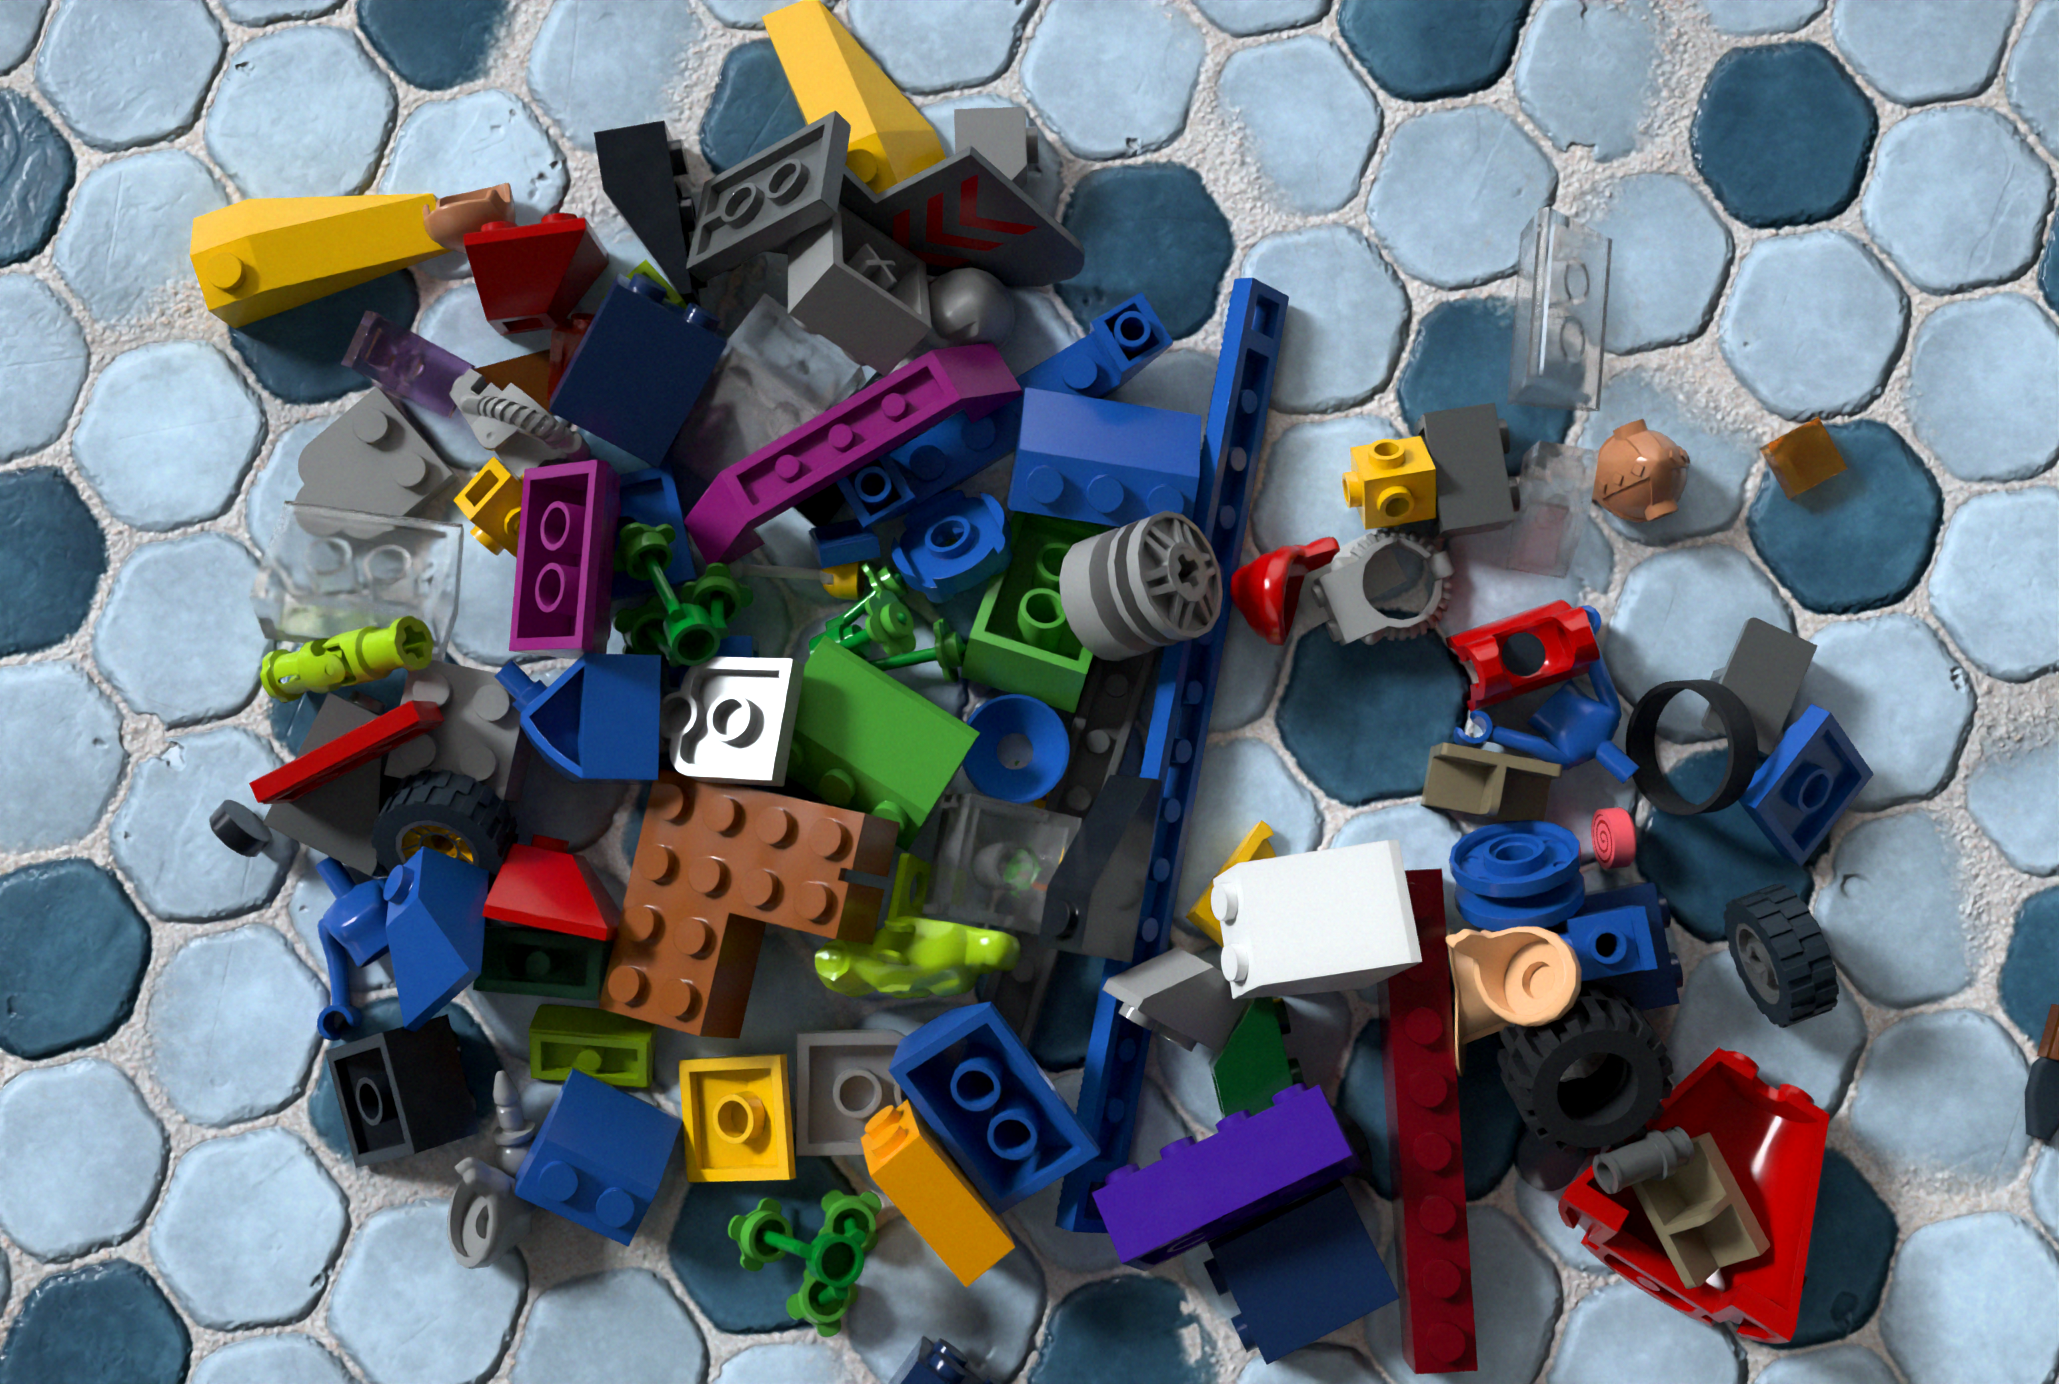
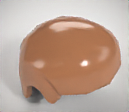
M503 183L493 187L440 198L436 202V210L431 213L429 205H424L423 218L427 234L431 240L444 248L466 253L463 234L481 232V226L490 222L510 221L515 223L516 212L510 184Z

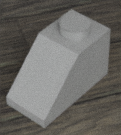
M1025 107L954 109L955 154L969 146L974 147L1014 184L1022 189L1027 184V164L1038 163V128L1026 127Z

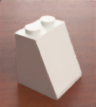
M1399 839L1237 863L1213 879L1214 887L1211 893V906L1214 916L1220 921L1224 943L1221 954V966L1225 978L1230 981L1233 999L1365 989L1422 962Z

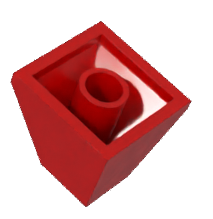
M533 834L531 845L512 843L504 864L486 899L482 916L607 941L616 939L621 911L586 857L567 852L569 841Z

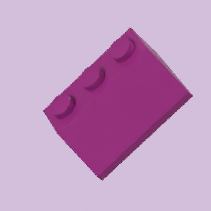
M596 459L524 470L509 651L563 659H579L584 653L606 654L607 642L611 634L609 616L612 582L616 574L613 568L617 522L621 514V502L619 499L621 477L607 461Z

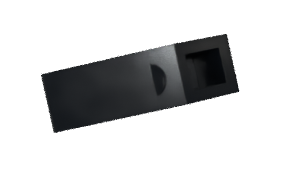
M664 120L594 132L602 186L608 199L688 306L689 303H693L701 307L698 289L707 288L708 282L702 283L686 269L691 248L689 232H694L697 215L692 196L683 197L680 176L689 174L683 140H673Z

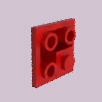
M572 213L549 214L541 218V223L518 226L510 221H495L481 226V232L463 234L464 246L486 320L501 336L559 328L609 264L608 251L586 218H578L577 215Z

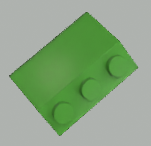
M824 636L804 665L786 776L835 807L900 822L895 845L907 852L937 811L980 732L829 637Z

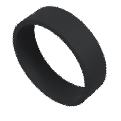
M1699 679L1669 681L1659 684L1650 689L1639 700L1627 726L1626 755L1640 767L1632 775V778L1644 797L1664 812L1674 815H1693L1723 810L1734 804L1745 793L1752 781L1758 759L1756 729L1751 715L1741 699L1720 683ZM1685 689L1692 690L1703 696L1714 707L1724 725L1728 742V761L1722 782L1715 793L1700 805H1695L1682 799L1669 787L1661 774L1655 754V732L1659 717L1667 703L1676 694Z

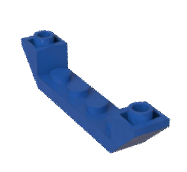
M1140 292L1091 321L1090 332L1087 336L1016 377L1015 380L1022 389L1023 394L1024 387L1103 399L1121 388L1172 346L1173 340L1143 292ZM1023 395L971 424L964 410H961L893 452L883 454L836 482L837 486L862 527L867 529L907 514L927 499L953 489L1015 451Z

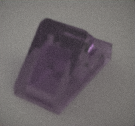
M367 310L341 363L342 366L371 380L374 387L378 386L387 393L449 419L452 418L457 407L449 395L455 380L459 376L464 375L469 368L475 369V366L388 318Z

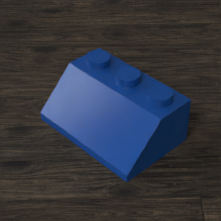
M1024 387L1006 506L1014 511L1124 527L1163 511L1182 514L1192 522L1200 474L1201 415Z
M991 1001L949 1009L900 1040L888 1071L998 1216L1100 1154V1147Z

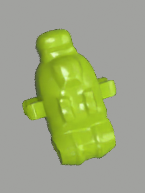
M901 853L887 920L884 921L885 927L875 931L872 945L837 939L830 940L816 952L815 967L819 979L828 989L849 997H861L878 990L880 993L902 1000L928 998L932 993L946 998L970 992L982 974H992L995 971H1010L1014 969L1021 956V946L1017 938L1001 931L927 919L936 868L913 854ZM916 875V893L913 902L910 903V887Z

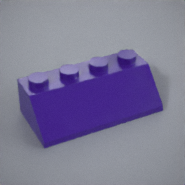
M1305 1082L1290 1086L1272 1097L1275 1106L1254 1116L1251 1115L1249 1109L1236 1112L1216 1123L1215 1126L1218 1133L1196 1143L1193 1136L1182 1138L1159 1151L1162 1160L1141 1170L1138 1163H1132L1107 1174L1104 1177L1107 1186L1092 1192V1195L1121 1263L1142 1271L1150 1270L1363 1169L1364 1167L1347 1133L1320 1085L1308 1089Z

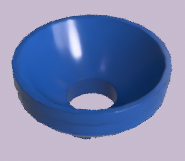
M1019 694L999 696L987 701L976 709L966 722L967 725L980 732L962 766L973 786L986 797L1000 803L1013 805L1029 803L1042 798L1054 789L1063 777L1068 765L1070 752L1068 734L1056 712L1043 701ZM1021 734L1031 742L1033 756L1025 767L1009 769L999 761L997 746L1005 736Z

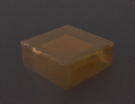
M1819 417L1759 448L1788 500L1847 469Z

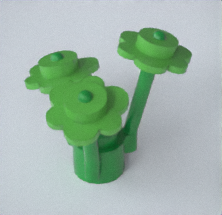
M872 560L862 565V569L869 577L873 590L842 615L825 623L826 631L811 638L809 641L810 656L821 639L827 636L866 661V658L872 654L870 641L873 640L878 644L882 643L885 652L890 656L867 661L881 671L937 660L940 668H942L946 683H956L959 681L958 667L963 666L966 646L963 644L958 631L950 633L945 618L938 619L933 624L936 638L935 647L914 651L916 648V638L913 633L914 623L910 613L911 610L903 599L909 593L903 582V577L888 565L881 569ZM866 612L869 614L865 621L866 629L863 630L857 624L851 625Z

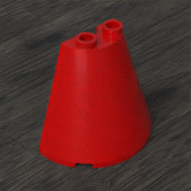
M1718 1047L1672 1090L1670 1098L1660 1101L1665 1110L1659 1120L1649 1119L1645 1126L1648 1130L1657 1129L1661 1132H1664L1667 1128L1679 1126L1688 1134L1690 1139L1710 1132L1771 1246L1761 1256L1721 1267L1701 1286L1687 1289L1631 1186L1623 1188L1615 1194L1606 1193L1598 1184L1591 1165L1566 1188L1559 1200L1558 1211L1567 1227L1574 1229L1578 1223L1586 1232L1581 1244L1618 1275L1655 1299L1711 1327H1714L1716 1321L1721 1323L1729 1320L1740 1324L1736 1332L1742 1338L1764 1343L1790 1342L1796 1330L1830 1114L1815 1106L1814 1099L1807 1092L1796 1086L1780 1084L1778 1089L1767 1085L1757 1075L1759 1066L1746 1055L1731 1050L1725 1051ZM1633 1134L1624 1139L1625 1145L1634 1143L1637 1137ZM1610 1147L1605 1153L1613 1151Z

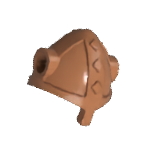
M1644 419L1633 421L1613 430L1614 435L1608 438L1595 454L1590 472V488L1586 489L1589 501L1597 500L1604 509L1618 518L1636 523L1656 521L1679 511L1677 502L1684 491L1687 482V470L1690 464L1689 455L1686 450H1683L1681 446H1677L1666 435L1654 430H1648Z

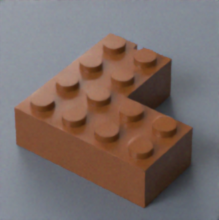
M658 768V780L652 783L598 1008L700 1037L739 1039L767 922L832 939L872 945L885 889L844 881L846 871L850 869L888 877L900 822L728 783L699 782L682 773Z

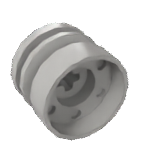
M1163 511L1148 518L1135 521L1120 529L1115 528L1073 544L1063 559L1059 578L1061 604L1071 630L1084 648L1103 660L1121 661L1147 653L1159 646L1167 647L1179 641L1197 638L1211 631L1220 615L1223 590L1220 568L1212 547L1198 526L1182 514Z

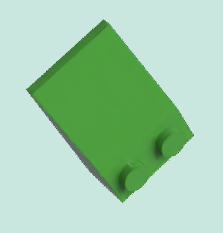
M1015 511L1010 523L1012 529L1010 549L1013 559L1006 570L999 574L991 575L969 636L960 677L1013 694L1031 696L1043 701L1045 704L1075 713L1093 653L1084 648L1073 633L1064 613L1059 585L1062 562L1073 544L1113 529L1092 522Z

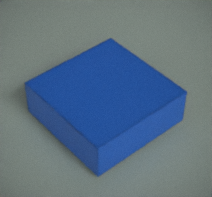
M858 519L813 527L811 530H808L811 550L822 569L881 557L877 535L871 527L864 529Z

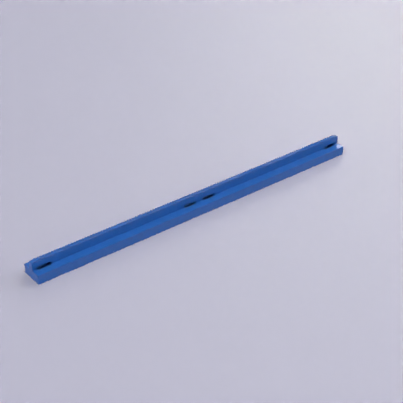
M1255 278L1234 279L1233 290L1229 300L1230 306L1226 316V327L1222 337V348L1218 358V369L1215 372L1216 378L1214 379V390L1210 400L1211 406L1209 407L1210 411L1206 422L1207 427L1203 436L1204 442L1202 443L1203 448L1201 449L1199 483L1192 523L1198 526L1211 545L1220 568L1223 590L1221 610L1211 631L1191 640L1179 641L1174 645L1165 647L1162 651V664L1158 673V685L1154 695V706L1151 709V722L1147 731V743L1143 753L1141 773L1139 774L1142 778L1161 780L1162 785L1132 963L1108 958L1104 959V970L1100 981L1101 986L1097 996V1007L1093 1018L1090 1044L1087 1048L1088 1054L1086 1055L1087 1059L1085 1069L1083 1070L1084 1075L1080 1085L1081 1091L1079 1092L1080 1096L1077 1100L1078 1106L1076 1107L1077 1112L1075 1114L1100 1147V1154L1063 1176L1064 1181L1060 1190L1061 1196L1057 1206L1055 1226L1071 1232L1108 1233L1092 1192L1107 1186L1104 1177L1112 1171L1126 1166L1152 1030L1150 1031L1119 1014L1118 1012L1124 1002L1102 989L1108 978L1167 952L1232 605L1230 594L1231 578L1233 573L1239 568L1289 296Z

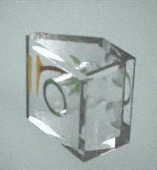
M972 793L946 794L922 913L1039 935L1047 886L1080 829L1082 818Z

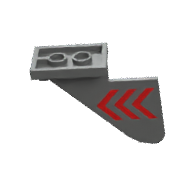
M835 110L704 182L686 267L691 274L704 283L725 271H734L743 262L764 251L788 255V247L798 235L814 225L820 226L829 221L837 214L839 203L925 261L927 275L940 276L954 269L975 268L989 272L999 279L1004 286L1043 287L1072 279L1078 275L1084 267L1085 248L1073 234L972 146L876 194L845 165L851 125Z

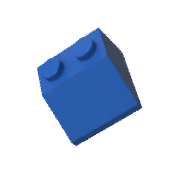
M573 1067L515 1176V1195L628 1247L658 1191L682 1123V1118Z

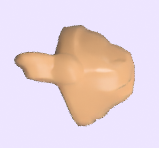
M1514 927L1497 932H1490L1488 930L1477 932L1471 929H1463L1457 934L1446 936L1445 941L1450 947L1463 955L1473 958L1474 979L1484 1003L1495 1014L1506 1021L1525 1027L1543 1026L1561 1019L1573 1007L1581 990L1582 969L1575 950L1557 933L1541 927Z

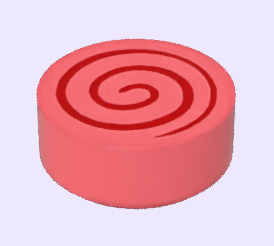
M1622 807L1596 810L1591 824V836L1594 854L1598 863L1604 869L1630 866L1635 858L1637 849L1636 831L1631 816Z

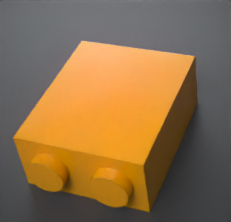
M908 1099L896 1109L893 1105L883 1108L869 1120L864 1128L866 1134L860 1139L870 1177L967 1288L1016 1247L1003 1215L1000 1214L998 1216L924 1117Z

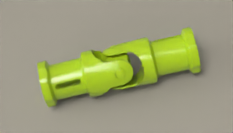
M409 615L395 619L390 627L380 629L371 625L335 635L330 639L321 638L307 642L299 651L290 652L287 649H280L269 652L263 658L260 678L263 688L271 698L287 703L298 700L307 691L324 694L338 690L341 686H354L387 678L395 669L405 668L413 672L426 668L432 661L434 641L427 625L423 621ZM292 676L289 682L282 683L280 681V678Z

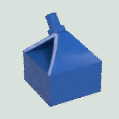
M584 653L549 687L540 679L534 683L513 660L507 663L494 676L516 699L512 705L521 713L520 725L531 744L541 757L570 783L646 785L658 780L661 655Z

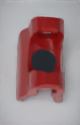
M1561 599L1445 638L1448 648L1454 649L1462 662L1471 660L1477 672L1479 682L1470 685L1471 699L1467 701L1470 712L1584 675L1589 672L1590 663L1600 659V651L1584 608L1580 606L1572 608L1565 600Z

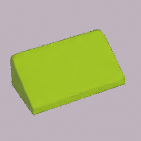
M542 1004L537 1008L529 1027L531 1079L566 1081L571 1069L574 1067L610 1085L651 1088L658 1025L600 1008Z

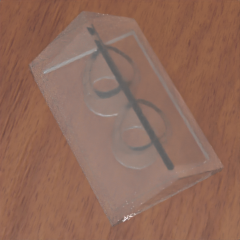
M1551 207L1539 208L1520 233L1507 404L1586 412L1600 411L1612 239Z

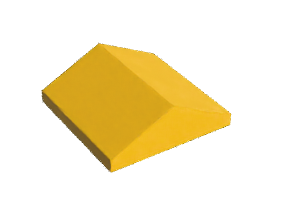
M748 1053L678 1060L687 1182L791 1180L796 1178L787 1054Z

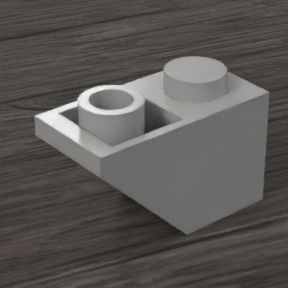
M1179 947L1108 978L1102 989L1124 1002L1118 1012L1119 1014L1150 1031L1156 1021L1164 1024L1160 1035L1190 1052L1193 1051L1196 1043L1199 1042L1220 1053L1249 999H1233L1230 981L1225 978L1222 970Z

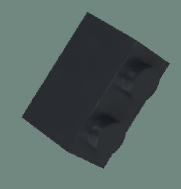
M448 1014L430 1019L416 1032L405 1029L403 1026L325 1051L356 1168L413 1155L480 1133L476 1121V1100L471 1090L467 1088L460 1062L461 1044L457 1034L451 1028Z

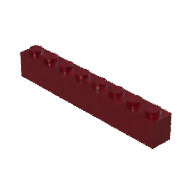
M1442 868L1405 870L1422 962L1377 983L1398 1295L1400 1297L1402 1354L1404 1361L1415 1374L1478 1371L1448 948L1445 941L1447 934Z

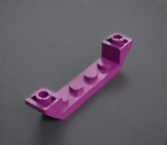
M993 343L931 350L721 471L683 522L707 565L715 562L729 565L765 544L756 529L757 527L961 409L964 410L971 424L1023 395L1022 389Z

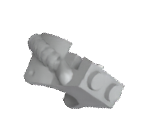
M470 368L464 375L459 376L455 380L449 395L469 423L477 440L486 450L495 451L505 466L518 477L524 473L525 469L544 467L548 463L566 464L581 462L589 457L590 446L578 432L564 427L562 423L558 422L514 384L510 383L501 391L492 382L488 385L484 381L485 377Z
M1388 528L1385 532L1383 529L1377 530L1375 535L1370 533L1366 535V540L1361 539L1358 541V547L1351 549L1350 557H1339L1333 560L1331 572L1313 581L1315 586L1311 587V592L1319 608L1324 607L1330 619L1326 622V628L1332 641H1339L1340 645L1343 646L1361 639L1365 644L1374 645L1383 636H1386L1387 640L1394 641V638H1398L1399 641H1405L1406 637L1415 639L1417 634L1421 636L1426 634L1428 628L1432 630L1436 626L1435 622H1440L1443 618L1442 612H1446L1448 609L1446 603L1451 600L1452 596L1449 594V590H1452V583H1449V578L1457 573L1448 551H1436L1434 543L1431 542L1429 544L1426 541V537L1423 535L1418 537L1416 536L1417 532L1412 530L1408 533L1404 528H1399V531H1395L1394 528ZM1386 549H1403L1413 553L1422 561L1426 560L1435 582L1432 583L1429 601L1418 616L1404 620L1388 618L1374 609L1366 599L1362 584L1366 564L1376 552Z

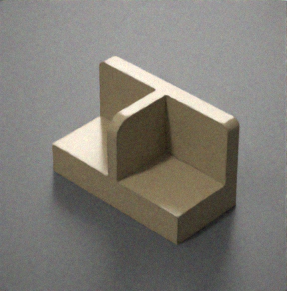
M1443 742L1432 746L1430 749L1421 805L1501 821L1536 820L1544 822L1551 780L1562 777L1563 765Z
M1710 1132L1691 1138L1695 1151L1693 1163L1678 1167L1674 1176L1662 1181L1649 1178L1631 1185L1687 1289L1701 1286L1721 1267L1761 1256L1771 1246Z

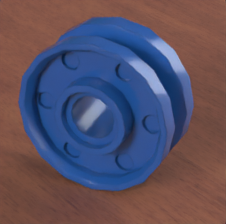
M1536 820L1496 823L1481 827L1463 836L1451 849L1449 858L1450 870L1457 882L1454 892L1456 909L1463 920L1478 928L1496 932L1514 927L1547 928L1572 917L1584 904L1586 890L1584 877L1579 871L1581 864L1580 842L1572 831L1555 823Z

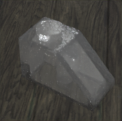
M1539 440L1523 455L1519 480L1520 510L1514 512L1515 520L1512 524L1506 569L1562 579L1567 577L1591 508L1599 457L1598 450Z

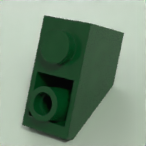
M1272 996L1249 998L1221 1052L1215 1051L1208 1062L1222 1119L1249 1109L1251 1115L1254 1116L1275 1106L1272 1101V1097L1290 1086L1304 1082L1297 1057L1287 1059L1282 1035L1290 1034L1291 1027L1283 998L1273 999Z

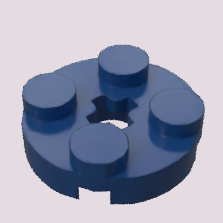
M951 490L927 499L909 512L902 521L906 531L901 536L899 544L894 536L891 553L899 572L910 587L924 592L930 601L942 603L949 601L957 593L978 585L990 575L999 574L1009 567L1013 559L1010 549L1012 529L1001 505L990 494L979 491L982 499L977 497L966 498L962 490ZM953 537H956L957 540H959L955 544L948 547L945 543Z

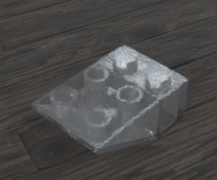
M764 293L728 339L727 346L668 452L712 484L721 471L848 399L856 389L860 390L866 382L862 366L856 360H850L840 348L822 335H812L804 331L796 324L792 316L788 314V309Z

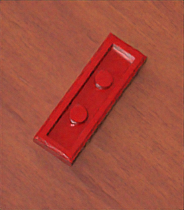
M411 700L250 782L249 785L258 803H290L399 746L436 729L445 720L436 702Z

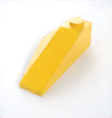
M802 0L762 16L763 23L806 126L836 110L851 125L845 165L872 191L878 194L946 159L935 130L820 0Z

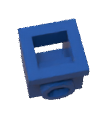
M1627 905L1573 915L1557 924L1559 931L1557 934L1575 950L1582 969L1581 982L1658 968L1645 906ZM1603 933L1609 934L1612 946L1611 954L1606 957L1601 956L1596 950V940Z

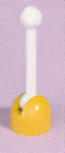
M740 559L728 565L730 567V575L736 580H739L742 576L820 580L823 588L831 596L842 600L860 601L865 587L866 574L862 569L865 560L824 569L743 564Z

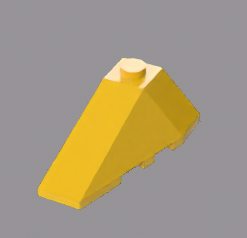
M433 193L247 199L193 218L190 258L209 312L236 329L454 251L444 248L431 240L425 230L423 206L428 204L431 213L436 210L437 198Z

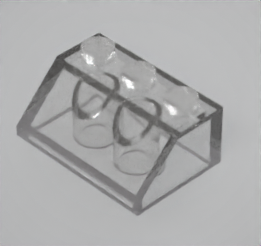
M285 500L249 595L264 637L266 639L305 644L321 638L330 639L335 635L371 625L380 629L390 627L395 619L411 615L417 620L423 621L431 632L434 641L432 660L443 662L458 615L464 543L463 524Z

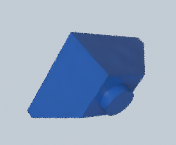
M425 846L417 851L404 865H397L391 871L383 893L384 899L389 901L386 933L405 1029L414 1032L481 975L486 920L482 913L488 895L489 882L488 870Z

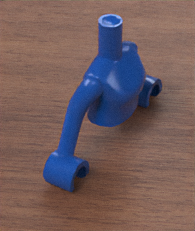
M1589 605L1580 606L1587 613L1596 639V634L1601 626L1600 614L1596 608ZM1601 651L1600 659L1590 663L1588 672L1599 702L1586 695L1570 679L1528 720L1527 724L1546 740L1534 735L1492 725V720L1488 714L1480 710L1472 711L1470 718L1474 724L1481 728L1482 736L1470 737L1459 727H1455L1453 732L1454 741L1457 745L1482 749L1487 742H1492L1527 753L1544 762L1563 765L1564 771L1595 758L1622 784L1640 768L1612 742L1619 727L1622 711Z
M329 856L318 863L315 868L336 898L317 925L319 938L328 965L332 1005L324 1008L319 1014L317 1028L325 1039L337 1041L341 1039L340 1033L334 1026V1017L338 1012L343 1013L347 1022L353 1027H359L362 1022L361 1011L356 1006L350 1004L348 962L345 948L358 969L370 965L390 952L386 933L389 901L385 900L383 896L387 878L373 879L356 884L342 862ZM487 918L485 920L484 935H489L491 932V928H486L491 927L490 921Z

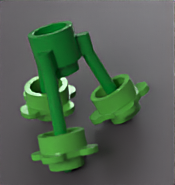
M637 522L626 525L619 533L620 544L614 554L613 570L617 572L627 570L628 574L637 580L651 579L660 596H650L644 605L632 610L622 608L615 614L613 627L618 632H621L625 643L622 653L661 656L665 654L669 665L672 667H678L681 664L696 666L706 663L717 653L720 640L729 636L730 632L727 624L733 622L739 616L741 607L745 608L751 605L753 601L752 588L747 584H740L732 577L728 565L715 562L707 566L706 574L696 582H687L682 586L681 599L683 604H680L663 573L670 566L673 559V553L668 545L676 538V532L669 524L651 527Z
M838 1189L828 1191L821 1200V1206L825 1211L824 1227L819 1230L818 1237L811 1244L794 1239L792 1227L789 1221L780 1215L782 1207L775 1199L764 1198L759 1202L757 1209L746 1216H734L728 1226V1235L731 1239L736 1240L742 1253L740 1258L741 1266L748 1271L756 1272L763 1268L764 1263L776 1262L783 1258L787 1252L805 1258L807 1267L803 1272L804 1282L798 1293L791 1295L787 1299V1312L792 1319L798 1320L803 1318L816 1326L817 1333L822 1337L836 1335L841 1330V1317L846 1313L848 1307L853 1305L858 1299V1290L854 1282L863 1271V1252L871 1251L878 1243V1234L875 1231V1216L882 1208L879 1197L871 1191H866L860 1196L844 1195Z

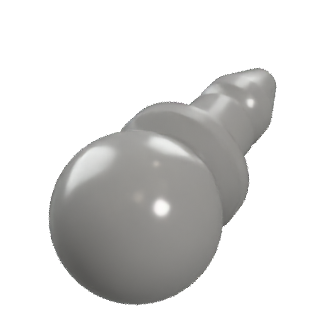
M501 1070L495 1075L493 1090L494 1102L498 1105L496 1111L500 1124L492 1133L494 1142L499 1144L495 1152V1162L498 1169L515 1179L522 1162L536 1138L534 1136L536 1126L534 1121L524 1119L521 1103L518 1101V1089L508 1073Z

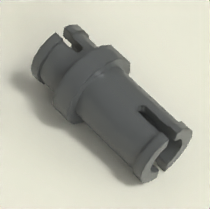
M1679 1126L1667 1128L1664 1132L1650 1129L1639 1139L1636 1138L1632 1144L1609 1153L1596 1155L1592 1161V1168L1600 1187L1608 1194H1615L1623 1188L1649 1178L1662 1181L1674 1176L1678 1167L1693 1163L1695 1151L1690 1137Z

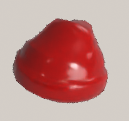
M1325 537L1315 540L1308 545L1281 546L1276 551L1262 554L1233 573L1230 584L1231 601L1242 613L1249 627L1257 636L1264 638L1270 645L1284 646L1293 624L1305 575L1333 561L1334 556L1340 552L1338 541L1334 537Z

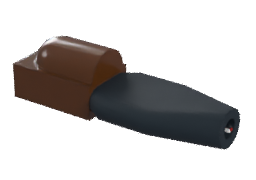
M2051 1004L2037 1056L2040 1058L2032 1064L2024 1092L2026 1134L2046 1141H2051L2059 1129V1005Z

